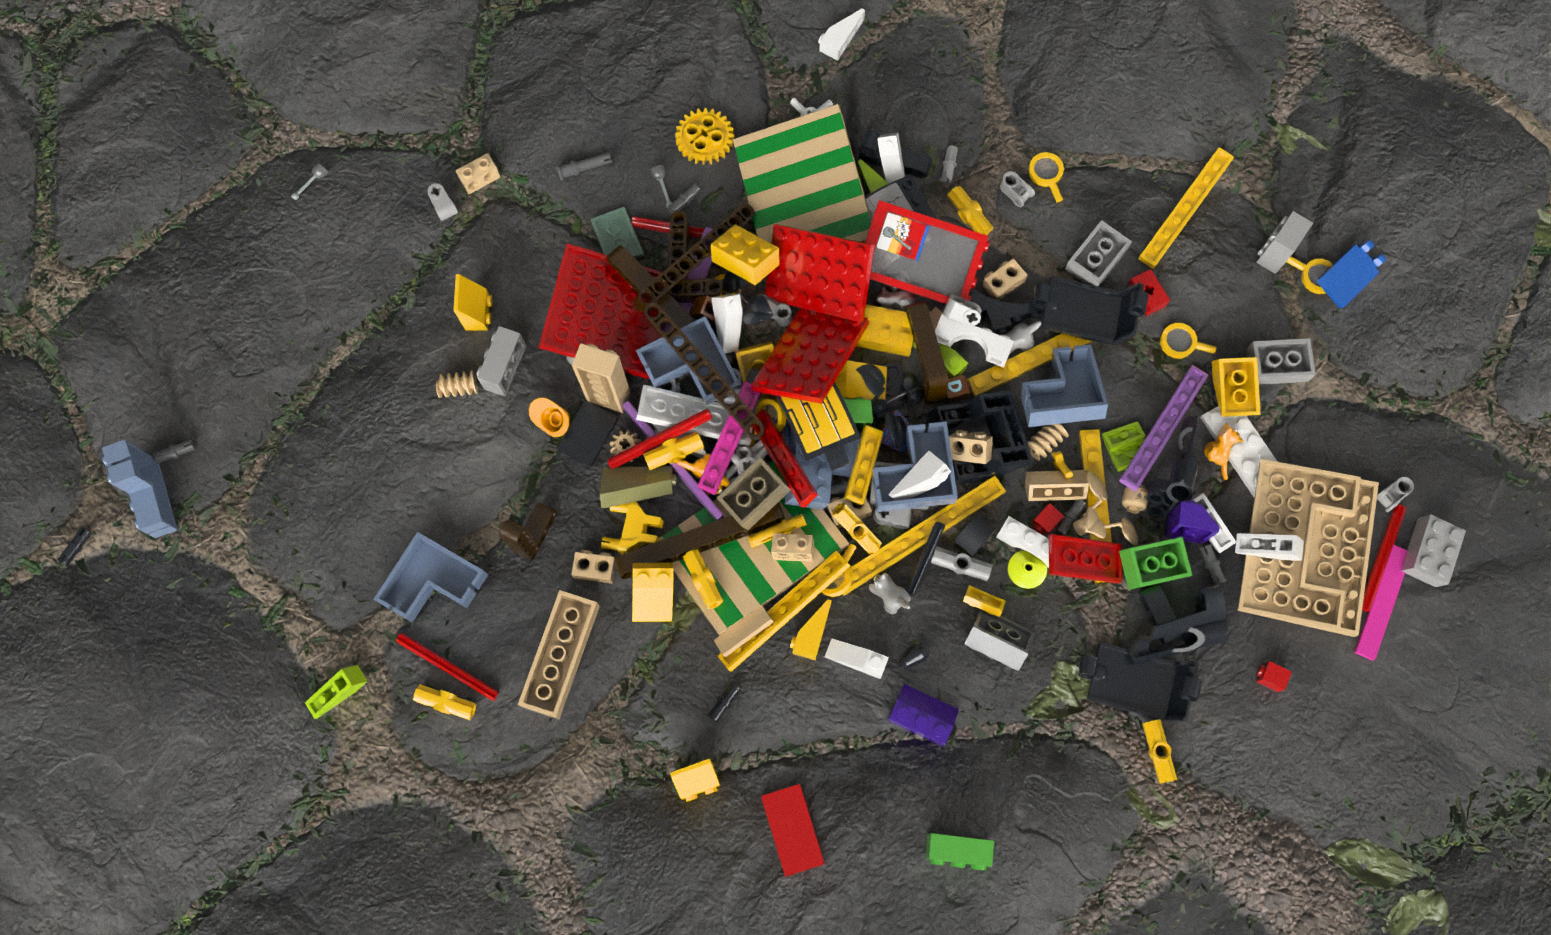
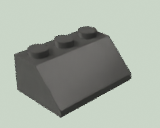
M980 609L964 644L973 650L987 655L991 659L1005 664L1009 668L1019 671L1029 654L1035 632L1003 616L991 615Z

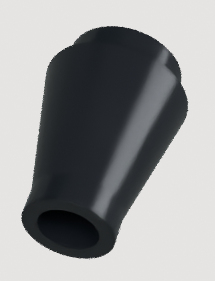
M921 643L915 644L899 662L907 670L912 666L927 661L926 658L929 657V654Z

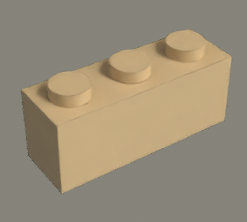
M1070 470L1073 473L1070 479H1067L1061 471L1026 472L1025 491L1028 501L1087 499L1089 484L1085 471Z

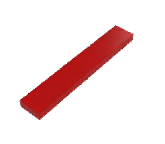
M762 409L756 415L764 426V435L760 440L800 507L805 508L818 494L767 410ZM753 426L756 433L759 434L761 431L760 427Z

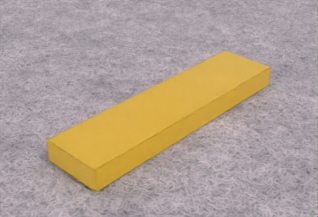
M868 425L863 427L844 499L860 505L864 504L883 431Z

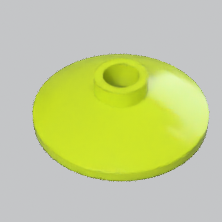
M1021 550L1015 553L1009 560L1008 575L1017 586L1030 589L1039 586L1044 581L1047 574V566L1037 556L1026 550ZM1025 565H1030L1032 570L1027 571Z

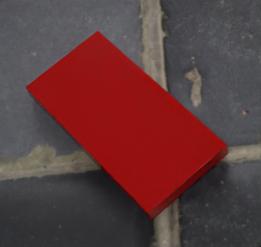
M1051 534L1049 535V574L1117 584L1122 583V562L1119 551L1122 550V544Z
M800 784L761 796L785 877L824 865Z

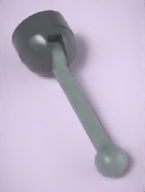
M317 162L313 167V176L297 192L292 194L294 200L299 198V195L315 178H324L329 173L320 163Z
M658 165L651 168L650 172L655 180L660 181L667 201L666 207H668L672 202L669 199L663 181L666 170L664 165Z

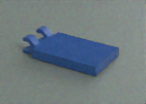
M1371 239L1366 243L1363 242L1359 247L1356 244L1351 246L1316 280L1339 309L1344 308L1379 273L1377 267L1387 260L1383 254L1371 259L1366 253L1375 246Z

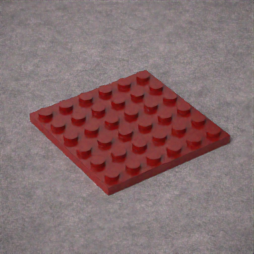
M567 243L538 348L575 358L580 343L584 345L593 344L600 350L616 352L619 355L625 373L650 379L636 350L660 339L661 336L647 321L644 312L634 308L633 300L638 293L606 260L608 255ZM644 267L654 279L662 273L661 271ZM652 310L649 313L650 317H656L658 315V313L655 310Z

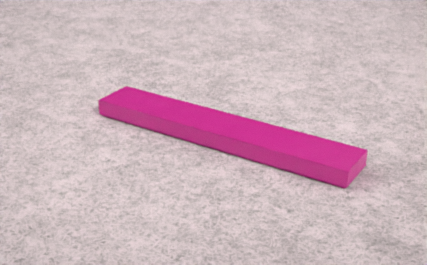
M744 381L738 396L753 411L760 392L752 391L751 384ZM740 411L737 414V418L740 420L748 417L745 411ZM730 415L697 485L698 488L713 495L716 494L743 433V430Z
M1393 545L1371 610L1367 613L1354 653L1372 661L1376 659L1405 575V572L1401 570L1408 551L1396 545Z

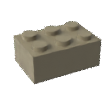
M759 457L717 499L743 528L749 530L791 490L772 467Z

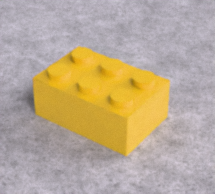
M735 224L711 243L712 262L756 285L779 266V247Z
M866 305L864 317L868 318L869 325L856 347L910 357L913 335L907 313Z

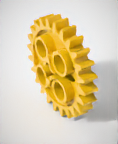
M698 108L696 114L690 111V117L684 115L685 121H679L680 126H676L677 133H675L676 145H678L679 152L683 151V157L688 156V161L694 158L695 164L701 160L702 164L705 165L706 161L712 164V159L719 162V156L725 158V152L730 153L729 147H733L734 132L731 122L727 121V116L721 117L720 111L714 114V109L709 113L707 108L704 109V112H701ZM712 124V126L706 127L705 125ZM704 146L705 148L698 149L697 147Z

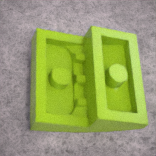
M1138 421L1102 433L1105 446L1117 472L1127 469L1146 438Z

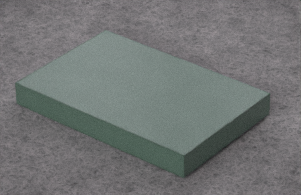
M625 207L590 219L604 255H609L615 248L622 245L635 259L644 256Z

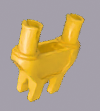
M637 502L610 507L611 512L626 513V520L622 537L614 539L604 536L602 541H605V543H601L602 549L616 550L622 555L636 550L643 545H650L660 541L657 536L646 533L648 527L663 529L664 520L661 517L646 515Z

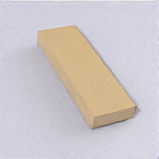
M761 605L716 638L714 642L722 655L727 657L773 623V620Z

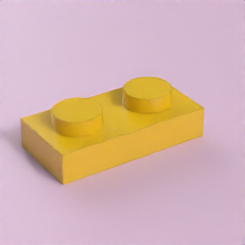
M970 585L963 599V602L968 603L970 606L977 607L988 614L998 617L1001 616L1006 602Z

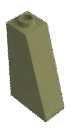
M661 466L652 470L649 467H617L615 469L603 467L600 485L601 508L673 494V486L677 485V476L673 474L672 466Z

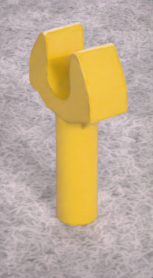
M1060 451L1051 453L1054 458L1052 463L1056 471L1061 470L1064 476L1070 479L1073 473L1064 463L1062 453Z

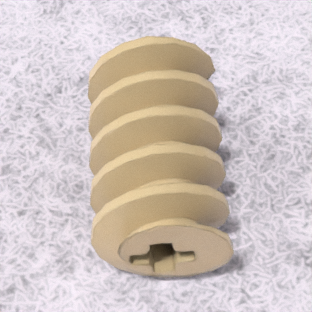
M463 371L462 377H459L458 372H455L454 378L448 373L447 379H444L443 374H440L439 379L436 380L437 395L439 398H442L444 393L445 397H450L451 393L453 396H457L459 392L461 396H464L466 391L469 395H472L473 391L478 394V383L474 372L470 371V375L467 376L466 372Z
M1061 424L1043 426L1041 431L1036 433V436L1031 437V441H1027L1030 454L1038 461H1040V455L1046 458L1045 450L1051 453L1052 448L1050 445L1056 448L1058 446L1056 440L1060 443L1063 442L1061 435L1066 438L1069 436L1067 431Z

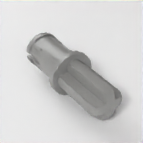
M953 145L947 147L945 160L942 162L941 181L947 182V180L952 182L954 168L957 166L956 156L958 148Z

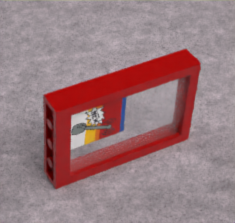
M879 200L865 243L875 245L870 279L947 304L950 295H957L970 301L971 296L969 292L976 285L977 277H975L977 270H981L984 261L981 257L983 251L987 252L990 241L987 240V235Z

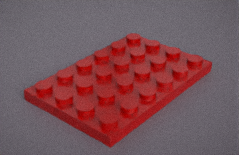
M774 224L771 244L779 247V266L767 275L765 294L779 303L863 322L875 245Z
M800 308L751 384L752 391L822 404L868 327V318L864 317L863 322H857Z

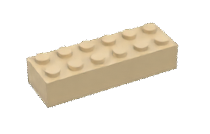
M580 343L572 367L587 402L624 413L623 404L628 401L631 392L619 355L612 350H600L593 344L584 345Z
M559 590L519 699L518 705L520 707L560 719L600 607L597 602Z

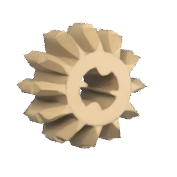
M627 430L626 434L619 431L620 436L613 435L615 441L609 443L613 447L610 449V452L617 455L642 441L637 439L638 435L636 433L631 435L630 430ZM628 443L630 447L627 446V449H623L622 446Z

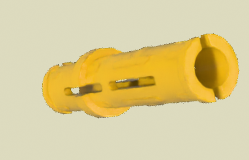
M800 514L788 520L784 519L775 526L747 537L752 548L772 540L773 533L791 534V531L807 524L803 515Z

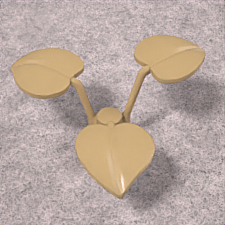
M1086 470L1089 487L1098 500L1092 507L1087 508L1083 518L1073 523L1076 532L1080 536L1092 533L1100 538H1105V528L1119 526L1122 528L1126 539L1135 547H1138L1137 532L1127 518H1122L1121 522L1107 525L1101 522L1094 509L1102 502V499L1104 501L1107 500V491L1100 478Z

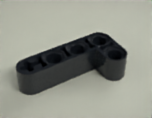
M867 130L860 146L859 159L865 163L883 167L878 145L880 134ZM901 148L904 174L926 178L932 158L926 154Z

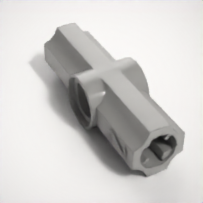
M937 546L931 560L932 564L953 570L957 574H965L984 581H988L993 566L992 564L971 558L967 554H958ZM957 561H965L966 567L960 568L957 565Z

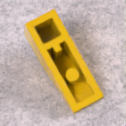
M828 599L798 631L797 637L793 636L790 648H793V654L816 660L832 600Z

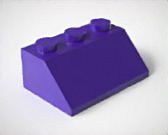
M1184 500L1166 515L1164 537L1170 539L1183 537V541L1204 544L1216 535L1220 528L1202 505L1196 504L1192 500Z
M904 684L888 721L943 747L954 726L959 709Z

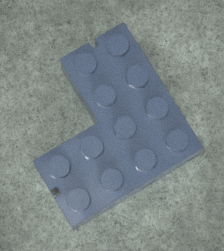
M706 316L680 328L734 391L740 389V383ZM663 338L636 350L654 387H660L690 372L705 404L708 405L716 401ZM680 338L674 341L675 346H682L684 344V340ZM690 353L687 355L686 359L688 361H694L697 355L695 353ZM706 367L701 368L699 374L706 376L710 370ZM720 382L712 384L713 390H720L722 388Z
M1091 344L1074 346L1072 361L1070 362V347L1053 348L1051 365L1055 379L1023 382L1021 399L1028 427L1105 419L1108 402Z
M947 422L929 423L927 433H924L925 424L907 426L906 440L910 464L873 468L872 479L877 512L956 503L958 496ZM928 451L943 461L951 470L947 479L941 482L939 486L911 499L894 501L888 495Z
M791 429L789 448L818 494L806 508L823 510L830 504L832 475L850 478L860 438L843 445L849 459V464L831 471L824 454L810 460H805ZM791 491L785 495V504L800 506Z
M127 440L102 447L104 454L102 455V460L105 466H108L109 472L107 473V479L110 484L130 495L131 501H129V505L135 513L136 519H134L136 528L154 538L177 531L161 469L154 458Z
M417 532L373 600L413 623L434 589L468 608L477 594L474 592L475 588L480 589L488 574Z

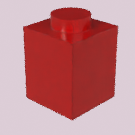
M1049 503L1031 524L1036 532L1046 537L1064 518V515Z
M1269 661L1263 665L1261 664L1257 669L1256 675L1258 678L1256 682L1280 692L1286 689L1292 671Z

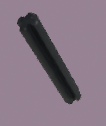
M935 522L908 583L906 591L911 595L916 594L945 528V525L941 522Z

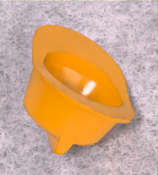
M547 398L535 399L530 404L529 416L536 426L552 437H560L566 433L570 426V417L564 408Z

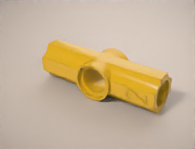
M956 186L948 193L947 197L956 207L959 217L965 224L968 223L975 232L988 235L993 230V226L982 214L979 203L971 200L961 186Z
M694 432L680 439H669L661 447L646 452L643 455L649 469L652 470L667 463H677L678 460H683L686 455L704 448L698 432Z
M844 502L834 508L831 514L868 554L875 553L880 549L882 542ZM860 526L857 531H853L855 527Z
M698 549L687 552L683 559L691 573L690 576L697 591L700 592L708 609L718 607L723 600Z
M421 684L416 688L413 698L414 701L431 706L434 710L449 715L453 714L471 720L474 716L477 705L474 702L458 698L457 695L443 690L438 691Z
M1161 720L1142 723L1149 746L1148 754L1153 761L1159 784L1177 780L1171 758V748L1167 744ZM1157 746H1160L1164 751L1162 757L1156 754Z

